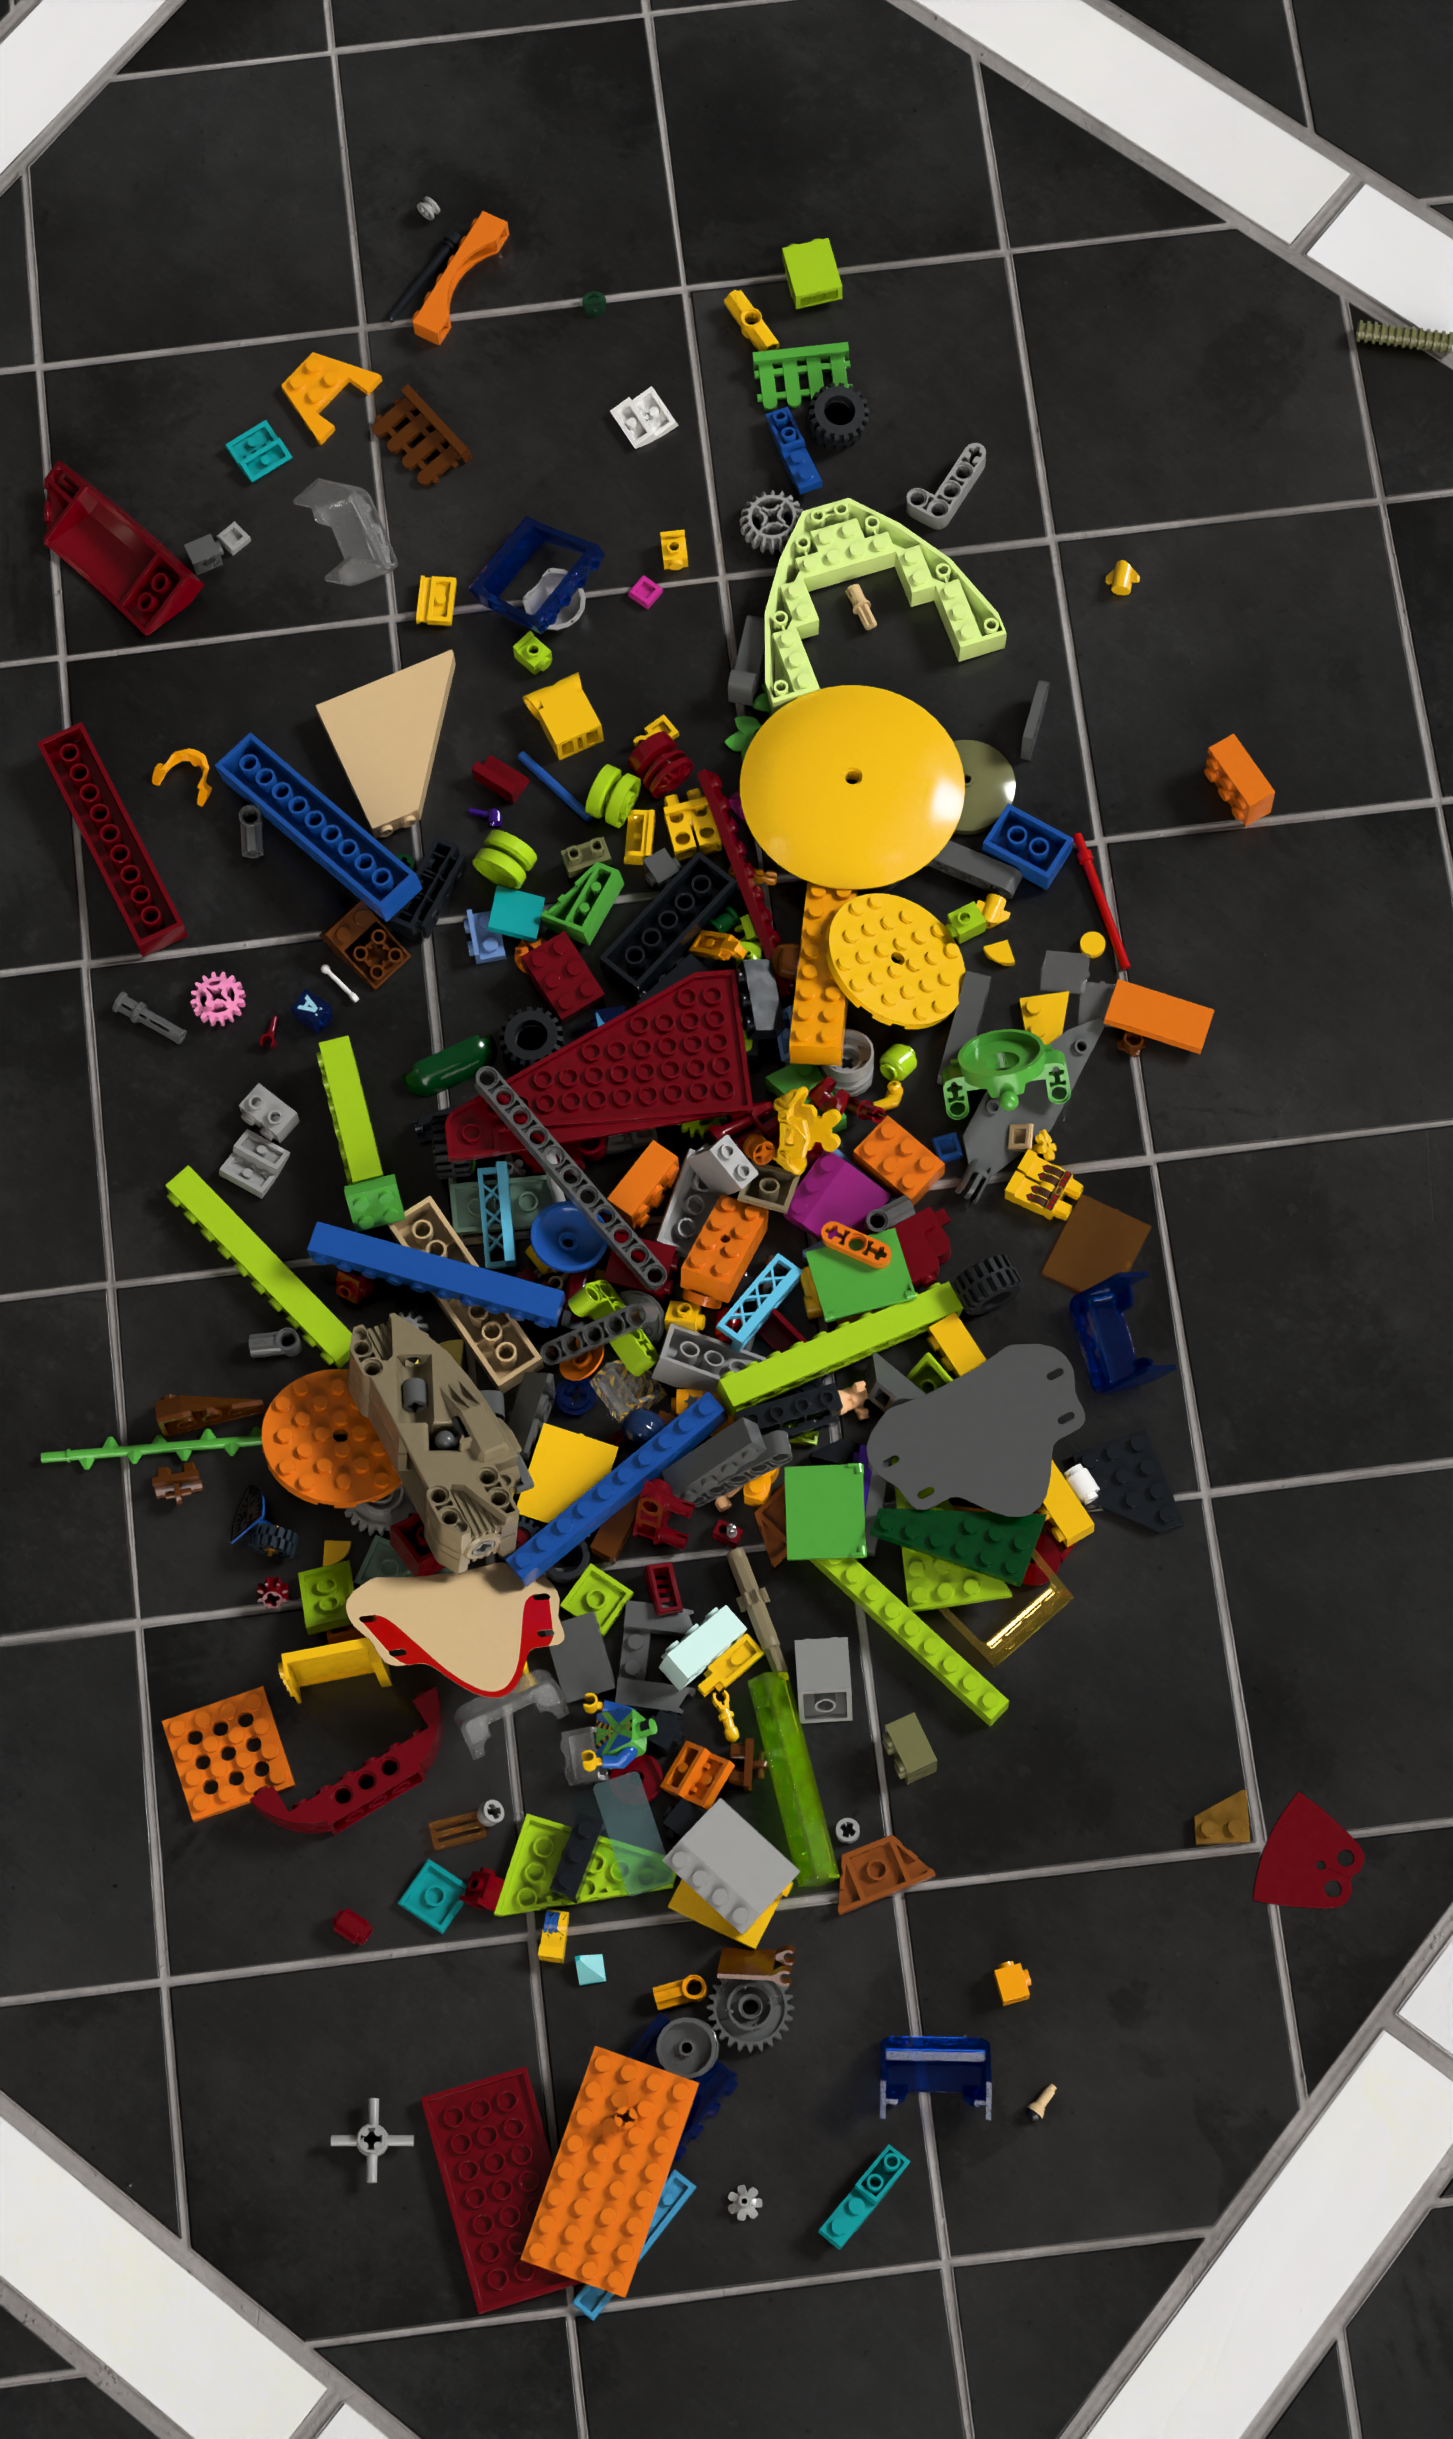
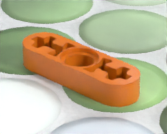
M834 1221L826 1223L821 1229L822 1242L829 1248L878 1269L887 1267L891 1262V1249L881 1241ZM836 1230L838 1237L834 1236L832 1239H829L827 1232L832 1233ZM854 1239H859L863 1242L864 1246L862 1249L854 1251L849 1248V1243ZM868 1245H871L870 1247L872 1252L868 1251V1255L866 1256L865 1254L867 1253ZM880 1251H883L885 1258L880 1257L879 1260H876L874 1253L878 1254Z

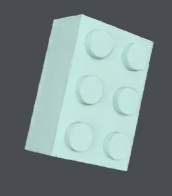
M727 1605L720 1610L717 1607L705 1616V1620L700 1624L701 1626L695 1624L685 1633L686 1636L681 1639V1643L676 1640L661 1656L663 1661L659 1669L679 1692L741 1639L747 1630Z

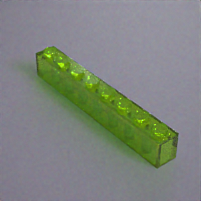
M765 1672L747 1682L793 1864L801 1871L797 1875L799 1887L822 1886L839 1879L840 1875L788 1672Z

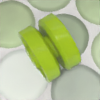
M609 764L605 765L596 777L589 792L585 807L586 814L597 819L605 815L606 823L620 828L628 819L630 810H633L637 801L641 779L629 773L622 776L620 769Z
M491 830L483 842L485 848L478 850L472 860L473 865L477 871L493 883L518 890L526 879L525 871L532 869L537 860V855L531 847L519 838L501 830Z

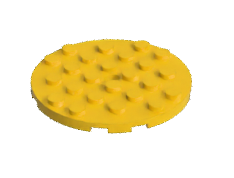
M884 893L858 896L845 903L838 910L826 931L825 942H827L828 950L826 960L836 984L857 1008L862 1006L873 1014V1019L889 1026L897 1024L904 1026L905 1029H924L934 1026L953 1012L959 1004L958 1000L966 974L965 966L955 940L949 936L945 925L935 916L910 900ZM891 957H894L897 960L901 959L900 964L894 963Z

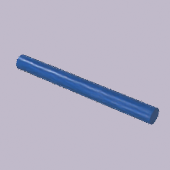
M523 751L518 755V759L586 822L593 818V816L586 814L585 807L526 752Z

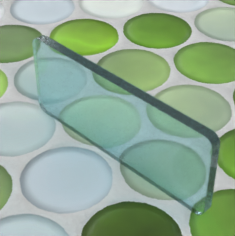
M631 1772L594 1785L593 1791L627 1894L633 1897L671 1884L674 1880L671 1868L662 1861L666 1857V1853L640 1775L637 1772Z

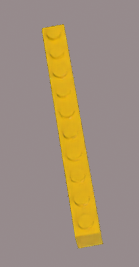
M955 1312L928 1327L929 1337L927 1341L933 1351H939L943 1357L940 1359L942 1365L947 1372L952 1371L956 1379L987 1361ZM1052 1460L1047 1495L1038 1511L1040 1514H1047L1046 1520L1049 1519L1054 1527L1051 1530L1059 1543L1063 1541L1066 1547H1069L1093 1533L1094 1522Z

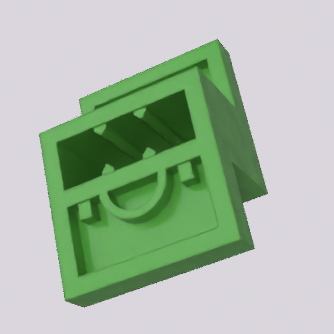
M395 1174L344 1186L345 1197L355 1232L406 1220Z

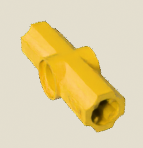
M734 290L729 293L724 299V305L740 325L742 334L750 339L758 352L777 350L780 346L779 342L762 320L761 312L751 305L741 290Z

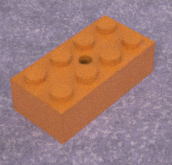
M721 1194L681 1267V1287L729 1303L768 1230L769 1210L737 1201L736 1198Z

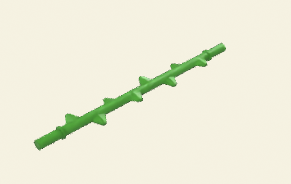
M254 1427L249 1436L216 1438L210 1429H205L200 1440L166 1442L162 1435H157L151 1444L119 1446L113 1437H108L102 1448L67 1449V1451L41 1453V1462L68 1461L70 1463L71 1461L79 1460L83 1468L89 1470L94 1460L98 1458L127 1456L132 1464H137L142 1455L176 1452L182 1462H187L192 1451L224 1448L229 1456H234L239 1447L262 1445V1431L259 1427Z

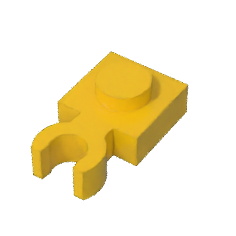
M663 714L644 728L646 735L637 736L633 740V745L637 747L651 735L662 731L667 732L674 740L679 737V731Z

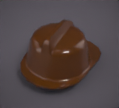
M800 938L799 943L783 944L775 947L772 963L775 973L780 977L796 982L802 938Z

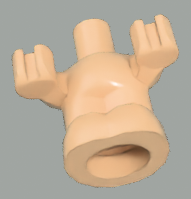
M864 1381L856 1382L851 1387L838 1390L843 1408L837 1415H843L847 1411L854 1409L859 1420L870 1417L868 1415L869 1410L863 1406L865 1399H868L867 1388H865L866 1383Z

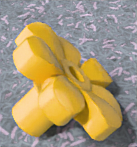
M1045 1129L1040 1130L1039 1134L1035 1136L1037 1144L1032 1145L1031 1151L1043 1154L1045 1161H1053L1055 1159L1054 1152L1057 1151L1056 1145L1051 1143L1052 1139Z

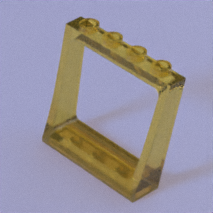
M1036 1549L1032 1558L1049 1578V1587L988 1641L981 1642L947 1607L937 1609L994 1668L1074 1598Z

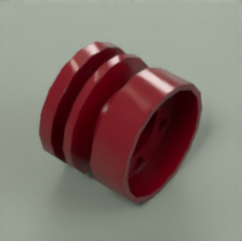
M665 731L655 733L645 739L634 749L627 761L629 769L636 777L643 779V785L649 789V792L655 798L664 797L679 788L687 780L694 768L693 762L686 757L683 751L678 750V744Z

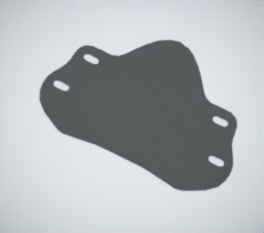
M1014 1344L1007 1346L963 1376L924 1396L888 1409L870 1434L867 1443L868 1460L874 1471L880 1477L895 1485L907 1501L916 1509L926 1510L949 1498L960 1497L984 1509L1004 1516L1023 1517L1030 1515L1041 1506L1047 1495L1051 1476L1052 1451L1055 1443L1059 1439L1080 1429L1086 1419L1084 1409L1075 1392L1073 1367L1062 1352L1051 1346L1042 1344ZM1058 1368L1063 1369L1064 1373L1054 1380L1047 1379V1375ZM1069 1412L1074 1413L1075 1416L1072 1420L1064 1424L1058 1423L1059 1417ZM896 1455L899 1457V1461L890 1467L885 1468L882 1465L883 1461ZM928 1487L934 1488L933 1494L924 1499L918 1498L917 1494Z

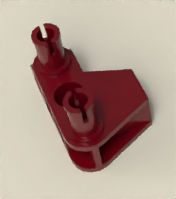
M661 1479L647 1480L638 1501L633 1537L637 1538L638 1535L654 1540V1545L658 1546V1544L664 1542L684 1551L689 1535L668 1528V1522L672 1512L690 1519L695 1503L674 1496L671 1486Z

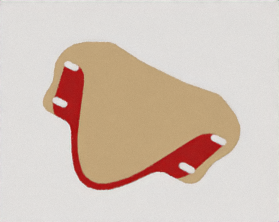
M494 1563L459 1574L452 1572L418 1577H377L370 1579L354 1590L346 1602V1612L350 1622L372 1642L384 1662L393 1666L419 1663L430 1665L463 1688L488 1698L503 1697L516 1688L522 1676L527 1656L531 1650L558 1645L563 1642L565 1637L558 1616L560 1598L554 1585L545 1576L541 1575L526 1587L512 1572L507 1563ZM543 1593L550 1596L546 1600H535L533 1598V1595ZM374 1615L377 1618L376 1621L366 1623L361 1622L359 1619L362 1616ZM552 1630L554 1635L540 1637L537 1632ZM404 1649L406 1651V1655L391 1656L389 1654L391 1650Z

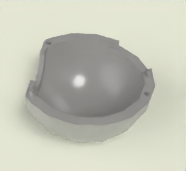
M549 568L542 575L537 585L523 597V604L526 613L536 625L546 630L559 631L571 627L580 618L585 609L586 597L583 585L575 575L564 569Z

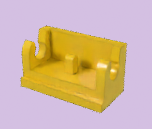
M630 810L624 864L643 865V859L652 855L656 821L655 810Z

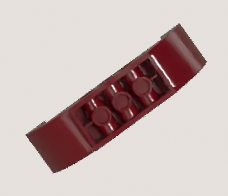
M434 1687L431 1690L430 1688H425L417 1693L416 1699L413 1700L415 1708L427 1729L423 1730L421 1728L409 1735V1740L402 1744L397 1742L386 1749V1754L379 1758L374 1756L362 1764L363 1768L354 1772L352 1770L343 1774L339 1778L340 1781L333 1786L326 1785L316 1792L317 1795L310 1800H300L293 1805V1810L290 1812L273 1785L270 1787L263 1786L253 1793L254 1797L250 1798L251 1803L263 1817L284 1829L299 1833L315 1834L332 1831L335 1836L427 1780L425 1774L433 1764L440 1749L444 1733V1712L437 1688ZM397 1770L394 1774L387 1775L389 1771ZM367 1784H373L370 1789H364ZM344 1798H350L347 1803H341Z

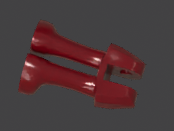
M830 1076L824 1078L809 1091L808 1094L811 1100L808 1104L814 1105L817 1111L820 1108L823 1111L820 1116H823L830 1109L838 1110L842 1116L850 1094L845 1089H841L833 1096L831 1092L836 1086V1081ZM815 1142L813 1149L810 1151L822 1153L824 1149L821 1143Z
M764 1101L753 1104V1113L746 1114L722 1126L711 1125L707 1127L705 1132L708 1140L714 1145L723 1136L729 1135L731 1137L753 1125L754 1129L733 1140L741 1151L743 1150V1143L752 1134H760L766 1140H771L780 1132L778 1116L764 1124H761L760 1121L774 1112L775 1109L772 1102Z

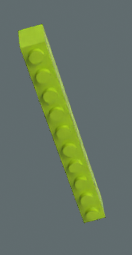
M189 1165L165 1185L169 1192L167 1198L175 1207L180 1205L185 1210L183 1213L193 1225L197 1222L203 1228L200 1231L209 1242L214 1240L219 1245L217 1248L227 1260L231 1257L237 1263L234 1265L237 1271L243 1277L248 1275L253 1280L252 1286L261 1295L265 1292L271 1298L268 1301L277 1312L282 1310L288 1316L285 1319L293 1329H301L305 1334L303 1335L304 1340L312 1348L317 1346L322 1351L320 1356L328 1365L334 1364L340 1369L349 1361L352 1333Z
M950 1282L942 1285L935 1283L921 1294L916 1292V1299L883 1307L881 1311L874 1314L867 1312L860 1316L858 1321L851 1324L844 1322L830 1333L826 1331L820 1332L811 1341L806 1343L803 1341L797 1342L789 1348L790 1350L783 1353L776 1351L762 1362H750L743 1367V1370L736 1373L729 1371L720 1377L716 1390L729 1415H734L737 1411L755 1406L871 1356L875 1352L878 1353L929 1331L928 1327L954 1312L959 1317L963 1306Z
M856 1559L810 1560L986 1724L991 1726L1008 1709L1009 1700Z

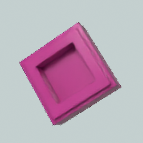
M643 575L628 592V595L648 610L663 593V588Z

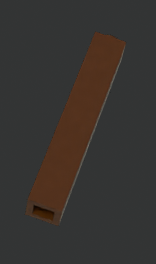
M660 1410L658 1416L665 1420V1427L678 1417L675 1412L670 1410L667 1413ZM641 1492L600 1526L590 1546L591 1554L612 1564L617 1562L634 1528Z

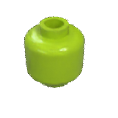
M897 1043L892 1045L880 1058V1071L888 1080L903 1081L917 1066L914 1050L910 1046Z

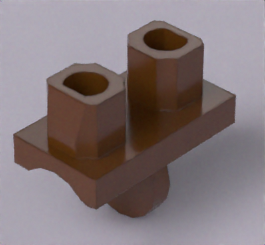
M193 1462L184 1463L181 1466V1473L172 1474L171 1468L168 1467L157 1468L156 1477L152 1478L157 1499L166 1498L168 1500L176 1498L177 1505H183V1497L191 1496L194 1492L204 1491L199 1470H196Z
M746 1738V1743L731 1744L730 1759L744 1760L745 1763L744 1769L732 1770L729 1775V1785L743 1787L744 1791L752 1792L753 1770H757L756 1779L763 1780L765 1771L773 1769V1763L765 1761V1752H758L757 1761H754V1739Z

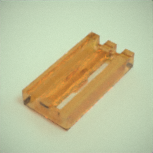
M477 1811L428 1823L435 1851L487 1837L485 1826L477 1817ZM473 1819L478 1820L477 1822L436 1832V1829L458 1824ZM480 1828V1832L443 1842L438 1841V1838Z

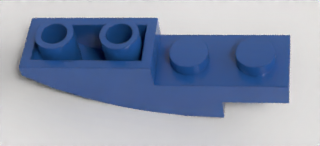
M785 407L765 414L785 469L792 484L795 483L799 494L801 495L823 487L822 480L805 447L804 438L789 408Z

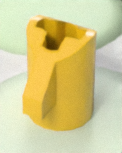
M1120 560L1116 563L1115 568L1106 576L1105 582L1112 584L1111 591L1113 593L1128 595L1131 592L1132 583H1139L1140 576L1129 563Z
M988 894L985 902L977 901L976 905L986 920V928L995 927L1009 919L1010 913L1004 910L1006 900L1000 895Z

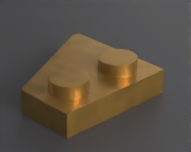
M1241 1790L1194 1816L1195 1845L1250 1843L1247 1790Z

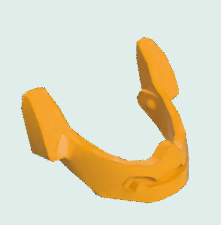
M190 748L175 751L165 764L158 763L152 776V783L157 786L161 784L166 773L182 761H190L195 767L200 766L203 776L197 786L199 789L197 804L199 806L205 804L212 787L206 782L209 765L203 753Z

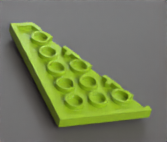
M526 1814L494 1915L502 1917L576 1904L554 1896L550 1891V1886L573 1827ZM602 1837L577 1904L673 1888L677 1874L662 1861L666 1857L665 1855Z

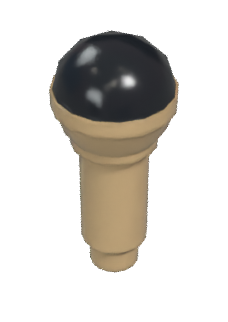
M1050 2083L1036 2102L1034 2101L1026 2107L1025 2113L1029 2120L1038 2122L1044 2117L1045 2107L1057 2089L1055 2085Z

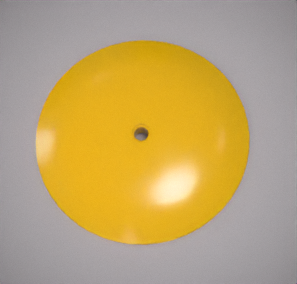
M842 685L820 689L819 691L800 696L777 710L762 725L751 741L744 757L740 776V799L744 817L752 835L765 853L779 866L805 881L819 886L842 890H864L890 885L907 878L930 863L941 852L953 835L960 820L965 795L962 763L952 739L942 725L924 708L899 694L876 687L861 685ZM853 779L858 781V783L849 784L847 781Z

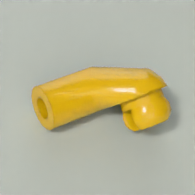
M899 1081L889 1082L885 1098L872 1102L873 1105L882 1107L885 1111L896 1108L903 1096V1087Z

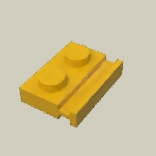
M421 576L416 613L417 624L422 622L428 625L452 626L457 586L456 578L437 576L427 578Z

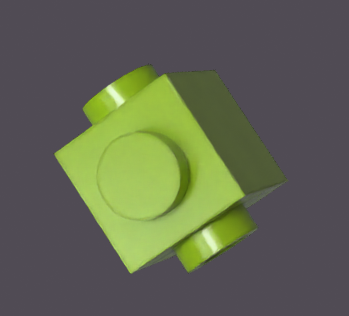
M973 901L949 913L945 927L951 938L955 937L957 942L961 944L985 932L986 920Z

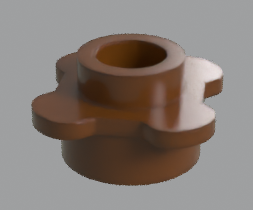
M1129 1031L1117 1043L1118 1049L1124 1050L1131 1057H1138L1140 1050L1147 1046L1143 1036Z

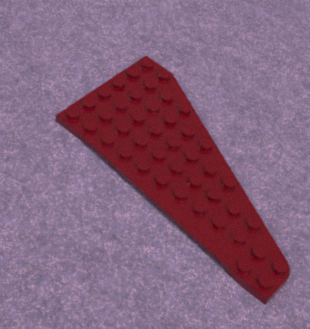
M735 969L694 972L505 1081L560 1145L727 1115L753 1113V1102ZM481 1095L455 1108L446 1119L445 1137L448 1162L476 1160L527 1151ZM499 1095L496 1098L497 1102L501 1105L510 1103V1099L506 1095ZM521 1114L513 1117L516 1124L523 1125L527 1122L526 1118ZM539 1134L530 1136L532 1143H543V1138Z

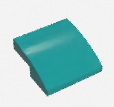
M267 420L225 444L226 449L251 483L293 459Z
M497 885L487 930L535 943L545 898Z

